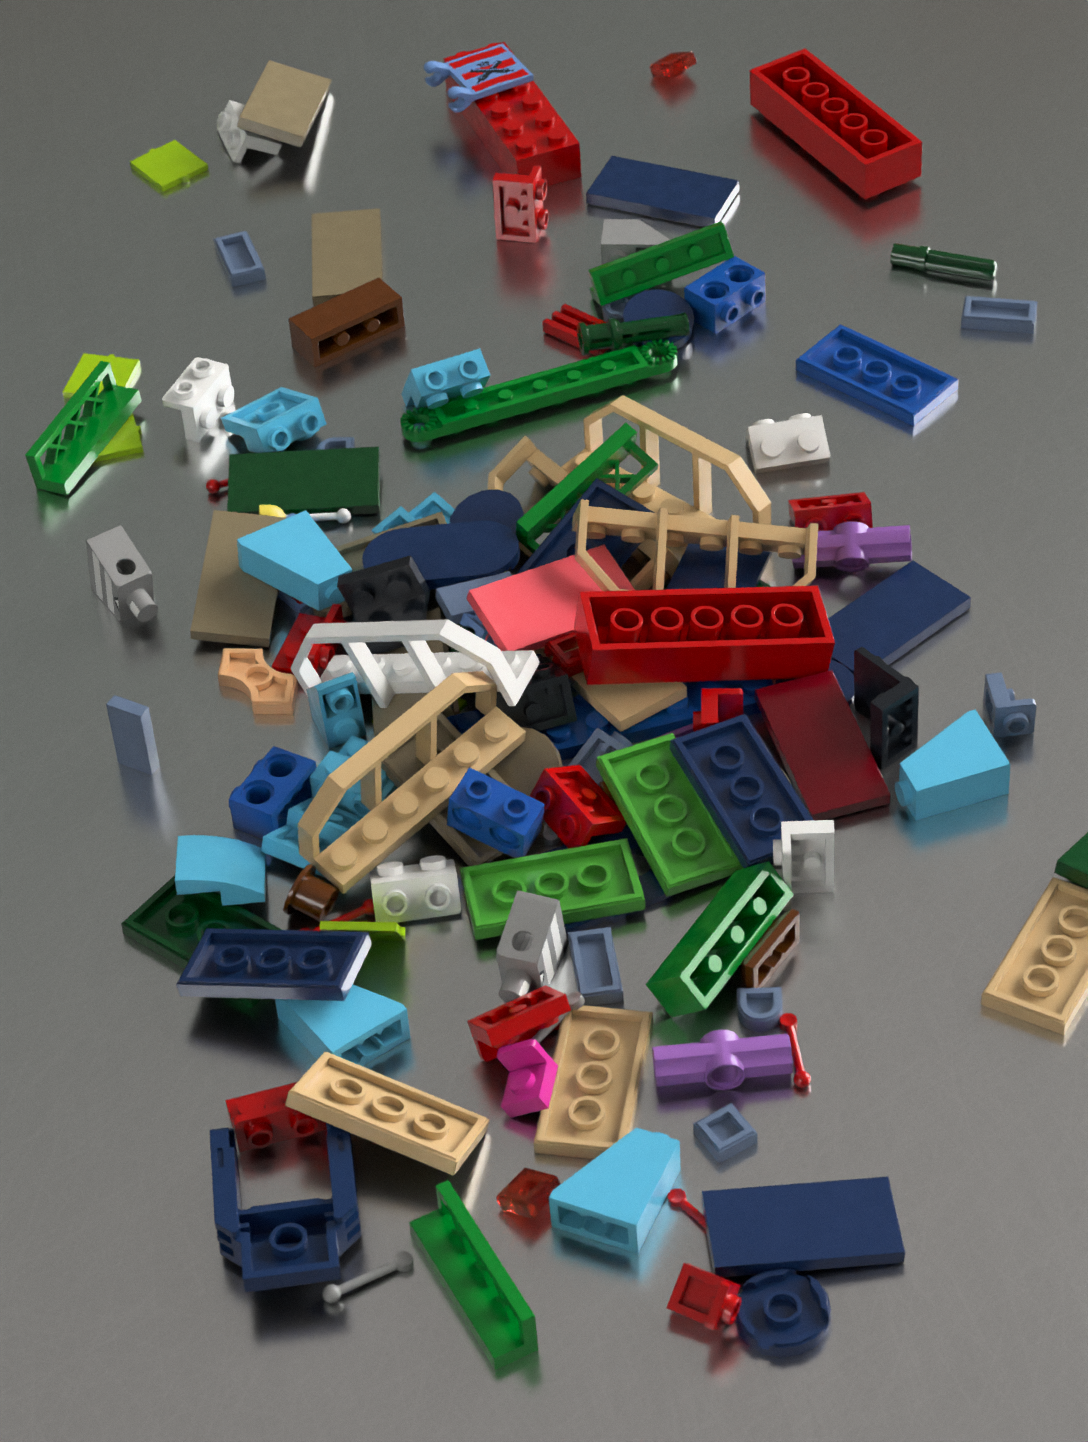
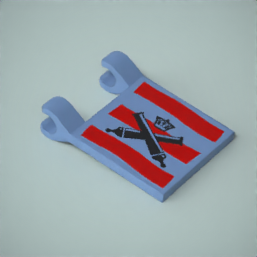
M503 43L446 63L429 61L424 64V70L428 74L434 72L432 76L425 78V82L429 86L436 87L449 76L461 86L451 87L447 91L451 99L458 98L455 102L448 104L449 108L456 113L465 110L475 100L534 80L533 74Z

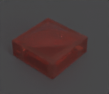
M672 52L651 64L650 69L653 77L674 78L688 71L691 66L697 64L694 52Z
M525 1167L495 1198L502 1210L533 1219L549 1203V1196L552 1190L561 1183L556 1175Z

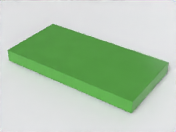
M673 733L598 756L596 759V767L666 897L731 876L734 871L743 869L670 751V740L676 738Z
M627 838L459 868L475 940L502 935L518 890L558 899L564 924L646 910L645 897Z

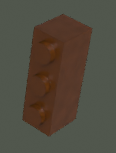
M379 277L288 318L292 347L315 368L405 326L402 297Z

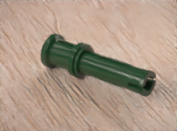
M686 312L627 322H619L618 319L610 318L607 320V323L585 325L582 322L577 324L578 343L583 356L588 355L593 350L611 348L612 351H616L622 348L623 344L684 335L689 336L690 333Z

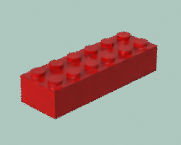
M502 42L510 50L505 42ZM491 43L486 47L476 50L458 52L453 56L443 58L444 63L502 43ZM451 76L445 80L446 92L451 87H461ZM534 81L475 100L465 110L461 111L503 173L530 176L533 166H541L542 179H546L547 187L582 177L580 143Z
M806 48L750 70V104L862 198L874 197L879 193L903 185L921 176L922 141Z
M818 585L579 592L574 622L575 635L587 685L802 678L828 671L835 646V640Z

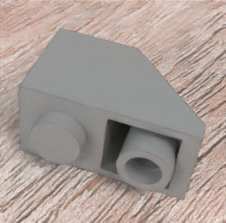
M604 219L601 238L602 265L670 239L639 219Z

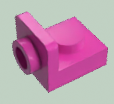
M535 1039L500 1047L497 1052V1058L509 1071L501 1108L510 1118L548 1109L558 1065Z

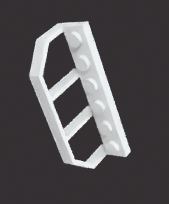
M445 619L313 624L305 636L290 669L306 695V689L353 672L356 676L359 694H372L380 708H387L395 694L429 693L452 673L483 671L496 683L497 692H501L508 706H516L540 661L533 650L501 651L494 645L452 621ZM440 640L459 652L432 653L426 641ZM402 641L408 653L371 654L365 642ZM341 643L348 655H334L322 676L319 677L307 657L313 644Z

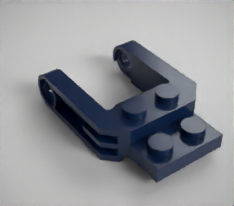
M326 1123L332 1197L330 1199L312 1198L252 1206L247 1210H241L239 1166L234 1128L229 1129V1127L210 1130L214 1220L220 1254L242 1267L245 1292L341 1280L339 1257L361 1237L350 1132Z

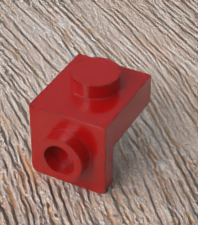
M702 688L701 711H693V732L743 715V690L741 688Z
M683 1263L666 1308L704 1324V1327L711 1330L723 1331L726 1324L731 1325L739 1312L742 1298L738 1297L737 1294L741 1285L689 1263Z

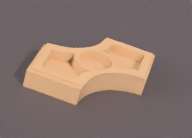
M223 648L218 672L219 686L235 688L246 694L252 702L253 714H294L298 691V681L295 675L281 673L271 668L264 660L263 649Z

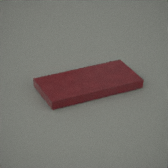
M832 670L755 689L754 699L797 795L814 821L827 820L890 803L891 794Z

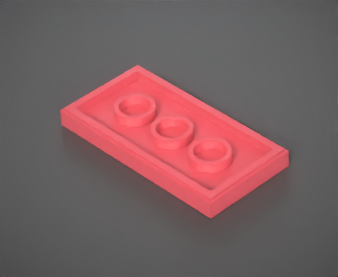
M605 544L586 550L619 589L635 590ZM575 555L469 590L466 599L501 651H534L545 647V643L575 632L574 622L579 592L602 590L575 560Z

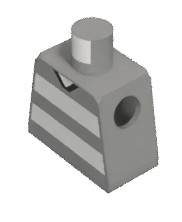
M119 525L86 540L91 589L119 621H126L135 616L140 622L152 619L158 612V606L154 602L152 573L123 527Z
M517 891L496 951V959L502 981L498 995L503 1001L508 1003L540 987L550 986L568 947L560 901L558 899Z

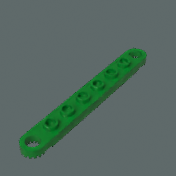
M659 339V342L652 340V343L647 342L646 345L640 347L633 345L485 387L481 393L473 397L463 398L462 395L449 398L448 403L434 409L420 407L417 410L413 408V411L407 410L400 418L401 433L409 441L424 442L666 373L677 366V347L674 346L673 342L669 344L668 340L663 342V339ZM664 355L665 358L661 357V360H659V357H657V359L655 360L654 356ZM424 423V427L420 425V429H418V426L414 428V424Z

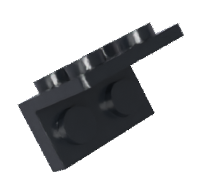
M411 555L338 577L337 587L353 613L352 622L426 620L430 589ZM402 641L365 642L371 654H379L405 647Z
M860 647L854 651V708L870 720V751L878 768L883 770L918 746L919 686L912 679L903 676L886 664L881 657L875 656L865 648Z
M536 654L540 663L516 706H508L501 692H497L496 706L522 728L542 731L577 721L568 674L548 657H543L541 654Z

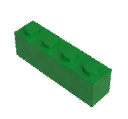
M770 862L734 871L645 984L671 1018L706 1010L793 897L794 893Z

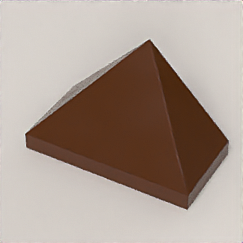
M790 909L774 920L740 964L738 970L744 988H762L800 942L799 911Z

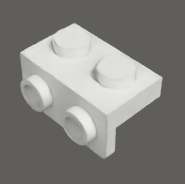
M229 100L225 110L219 114L216 126L232 161L240 163L247 148L277 155L282 146L281 141L239 129L237 124L245 104Z
M196 357L162 397L163 406L181 410L187 440L199 442L207 431L214 427L216 420L223 411L232 404L234 388L231 386L228 364Z
M802 413L781 422H774L772 419L759 420L747 428L744 438L746 446L750 447L755 474L828 463L831 458L822 415L811 417L808 413Z
M834 820L781 821V839H773V865L781 866V869L775 870L793 893L834 892ZM792 898L783 908V911L792 909Z
M435 855L420 859V864L403 866L402 862L391 861L381 863L377 866L376 870L369 872L376 922L398 923L461 913L454 859L445 860L444 856Z

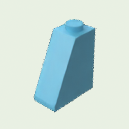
M306 510L237 539L239 567L245 573L318 611L332 606L333 603L339 604L345 600L337 587L338 577L352 572V568Z
M976 709L971 710L900 763L899 782L895 783L896 796L901 806L908 807L915 821L1009 794L1010 762Z
M352 984L345 1001L275 999L278 1018L316 1059L324 1052H329L364 1066L411 1038L407 1008L402 1003Z
M636 1127L552 1190L549 1196L551 1226L639 1254L668 1193L681 1171L680 1141L660 1132L653 1133Z

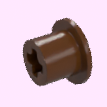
M308 864L292 885L284 903L283 911L285 914L290 915L295 910H298L320 923V921L325 920L337 900L339 889L315 876L316 867L313 864Z

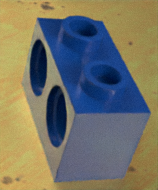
M734 256L684 287V299L693 310L694 322L717 334L766 302L765 272Z
M273 746L263 759L256 762L249 776L240 786L235 787L230 795L229 808L234 829L263 839V836L286 825L288 809L312 798L309 777L317 768L316 761Z
M469 767L449 798L447 825L513 858L524 857L542 829L545 804Z

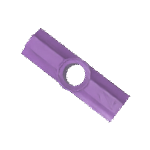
M844 522L835 526L834 530L818 531L816 567L835 566L840 571L858 572L867 569L870 564L912 561L910 525L868 528L867 525L860 522ZM805 555L792 559L794 569L804 568Z
M715 1030L705 1034L698 1043L652 1047L654 1077L657 1087L706 1082V1085L711 1089L726 1091L741 1085L745 1078L793 1073L791 1043L787 1034L738 1038V1035L732 1031Z

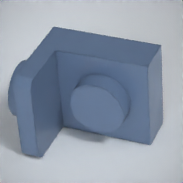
M1002 672L985 674L983 706L992 736L996 738L1032 734L1035 727L1037 707L1035 700H1015L1013 689L1006 688Z
M596 728L568 766L581 765L600 787L599 782L604 780L596 767L597 757L632 746L633 744L616 731L610 736Z

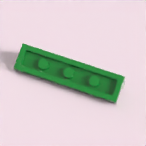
M720 221L589 269L588 273L593 287L589 288L592 298L603 306L733 258L734 254L725 225Z
M99 362L25 454L37 489L68 495L142 400L138 389L118 386L116 384L109 362ZM102 381L104 389L98 395L100 382ZM84 404L83 414L80 417L81 406ZM66 426L64 439L61 441L62 430ZM47 450L45 462L42 465L40 457Z
M624 423L516 522L518 541L530 552L534 553L540 546L536 540L543 533L552 532L557 526L554 523L559 519L560 521L562 520L565 513L573 507L596 478L604 483H615L616 490L629 496L658 469V463L636 445L637 431L628 423ZM629 455H632L644 466L637 474H619V464ZM615 468V474H609ZM620 483H626L623 487L620 488Z
M449 1180L436 1185L438 1209L410 1221V1234L495 1370L538 1351L536 1319L531 1308Z

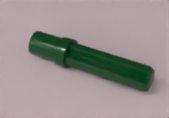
M894 243L891 251V264L916 268L918 271L926 272V270L986 280H994L997 273V263L990 259L931 250L927 246L916 247Z

